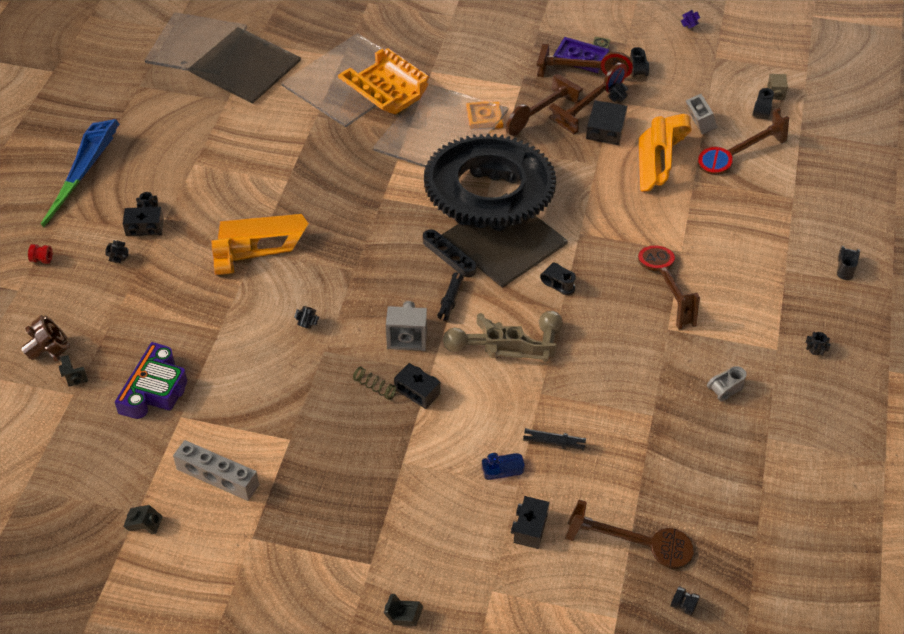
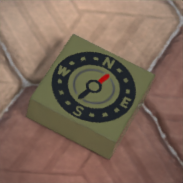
M595 37L592 45L608 49L610 39Z

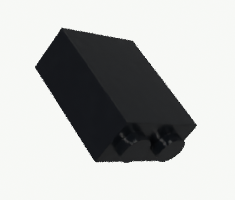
M595 100L587 126L586 139L619 145L628 106Z

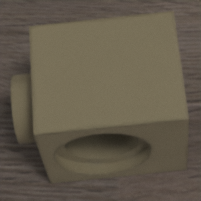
M786 74L769 75L767 88L773 90V99L785 100L788 90Z

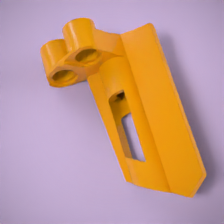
M679 114L667 118L662 116L655 117L651 122V127L638 138L641 192L651 191L655 185H663L668 180L669 171L672 169L673 145H676L681 140L683 141L692 130L689 115ZM665 149V170L662 172L661 150Z
M302 214L220 221L218 239L211 241L215 275L234 274V261L291 252L309 223ZM288 236L282 247L258 249L257 247L261 238Z

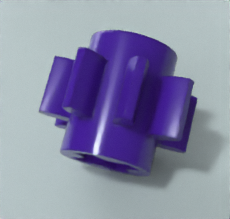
M690 10L682 15L681 23L683 27L687 26L690 29L699 24L698 19L701 17L698 11L694 13L693 10Z

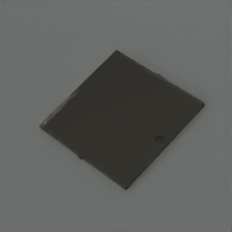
M237 27L190 66L188 70L253 104L301 61V57Z
M536 215L534 218L528 219V221L508 226L502 231L494 230L490 225L485 228H479L472 223L471 225L457 224L442 234L443 237L474 260L477 267L502 288L532 267L537 266L538 263L568 243L567 239Z

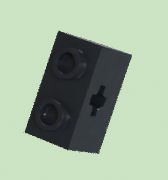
M161 207L124 209L122 224L126 236L162 235L164 218Z
M408 363L394 377L396 391L424 409L440 395L439 380L411 363Z
M524 496L523 503L518 504L516 516H519L518 521H513L511 534H514L513 543L539 549L550 502Z

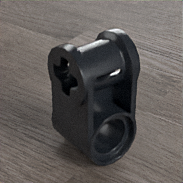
M640 47L633 48L630 53V59L633 62L631 76H649V62L647 61L645 50Z
M762 88L759 91L752 116L769 119L774 97L773 90Z
M841 245L837 276L843 280H851L858 265L860 249H847Z
M551 263L540 274V279L546 286L557 290L561 294L572 295L575 292V273L558 263Z

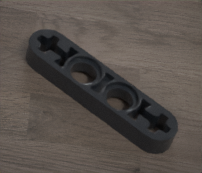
M432 229L426 230L423 233V244L459 274L461 273L467 278L473 277L476 274L477 265L475 261L440 233ZM445 246L448 249L440 250L439 247ZM458 256L460 259L452 260L451 257Z

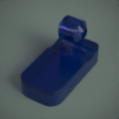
M490 453L487 458L482 459L481 467L484 478L492 480L521 475L524 473L525 464L522 455L519 453L501 456L498 453Z

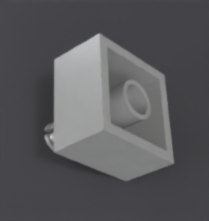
M412 301L404 302L403 307L388 306L386 318L387 349L426 351L427 308H415V303Z

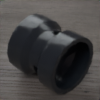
M679 586L670 607L674 609L680 608L684 610L685 614L692 616L700 595L690 594L685 588Z

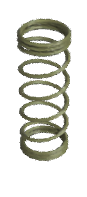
M361 366L358 367L353 374V380L360 382L366 369ZM361 369L359 376L356 378L357 373ZM372 372L367 376L366 382H360V384H366L367 388L372 387L373 389V386L377 383L379 376H377L374 379L371 387L367 386V382L372 377ZM383 380L379 389L376 391L373 389V391H379L380 396L385 395V398L389 400L394 396L396 386L391 383L388 385L386 392L380 394V389L385 384V380Z

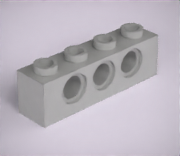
M186 440L183 441L173 455L177 470L249 501L259 486L257 471Z

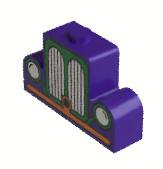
M154 342L150 343L115 400L118 414L139 419L148 413L147 405L165 410L173 409L178 398L183 395L188 381L185 369L175 366L170 347Z

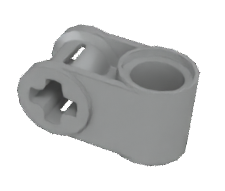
M734 366L710 379L707 387L718 395L719 401H724L743 389L746 371L742 367Z

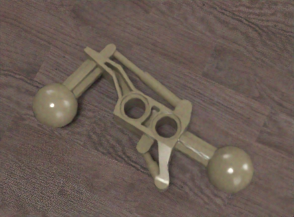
M544 312L539 319L540 329L544 332L543 340L536 341L524 334L522 326H502L500 322L495 324L491 320L484 318V314L479 313L476 322L483 330V334H466L460 328H450L443 337L445 347L453 352L463 350L466 345H485V352L491 358L496 356L541 359L544 362H548L549 357H554L556 346L554 338L555 334L561 330L563 320L558 312Z

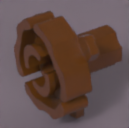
M46 315L39 316L32 322L31 327L27 326L25 328L27 334L33 338L23 345L22 351L31 360L36 359L43 352L47 351L55 362H59L61 360L59 355L70 348V343L66 341L68 338L63 330Z

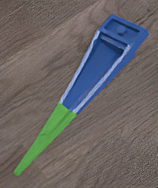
M117 119L92 123L83 134L80 147L67 179L41 222L43 227L46 226L113 139L112 135L116 133V129L120 125Z

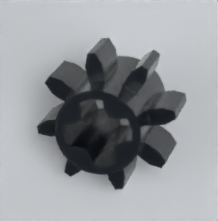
M615 82L608 89L610 93L608 97L613 102L617 100L620 103L628 96L626 92L628 88L622 82L620 84Z
M143 192L139 198H136L137 208L159 207L157 195L153 196L151 192Z
M113 240V243L107 245L105 255L109 257L108 261L121 263V260L125 261L127 259L129 249L124 247L125 242Z
M303 306L301 310L297 309L294 316L298 320L297 325L311 329L312 325H317L319 316L316 315L317 310L307 306Z
M813 332L812 336H807L805 342L807 343L806 350H809L813 355L823 356L824 352L830 349V338L823 332Z

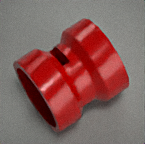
M31 244L29 246V262L37 263L41 261L45 264L51 262L53 251L50 245L40 247L38 244Z

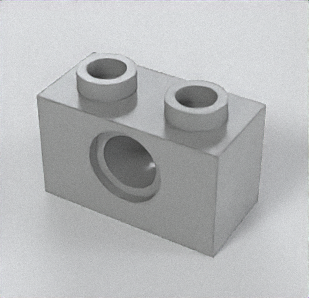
M702 94L686 100L690 116L701 134L717 128L714 114Z

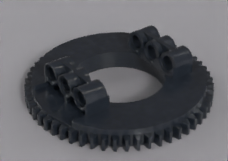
M473 134V138L466 136V139L460 137V141L454 139L453 143L448 142V146L442 145V149L438 148V151L434 152L433 156H430V160L427 161L424 170V188L427 197H430V202H433V205L437 206L438 210L448 215L449 218H455L458 224L471 225L473 223L479 228H485L490 225L494 230L502 231L508 226L521 224L530 218H534L535 215L540 214V211H544V207H548V203H551V199L555 194L556 176L554 166H551V162H548V157H544L545 154L540 153L539 149L535 150V146L529 147V143L523 144V140L517 142V138L510 140V136L504 138L503 135L497 137L494 134L491 137L490 134H487L484 137L483 134H480L477 137ZM469 170L471 175L476 178L488 176L491 180L505 179L509 183H516L520 180L521 184L508 195L482 197L467 191L460 184L459 178L464 172Z

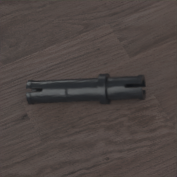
M458 272L452 274L445 297L441 300V307L437 314L440 320L444 314L443 321H447L451 310L455 307V299L464 279L461 273L458 279Z
M525 428L524 433L531 434L532 436L524 435L523 441L561 446L562 449L567 447L585 450V445L577 444V442L586 443L585 437L568 436V433L562 435Z

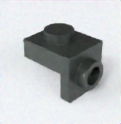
M69 355L61 357L62 365H59L61 377L65 376L69 387L88 382L84 367L73 369Z
M150 505L130 508L123 527L128 531L145 528L151 534H156L162 520V515Z
M390 594L385 605L384 614L393 625L416 626L423 605L420 601H401L396 594Z

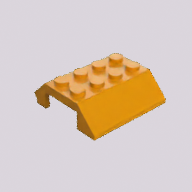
M389 48L385 51L380 49L375 52V64L360 73L349 68L338 75L339 79L376 106L395 115L420 100L429 85L427 81L430 78Z

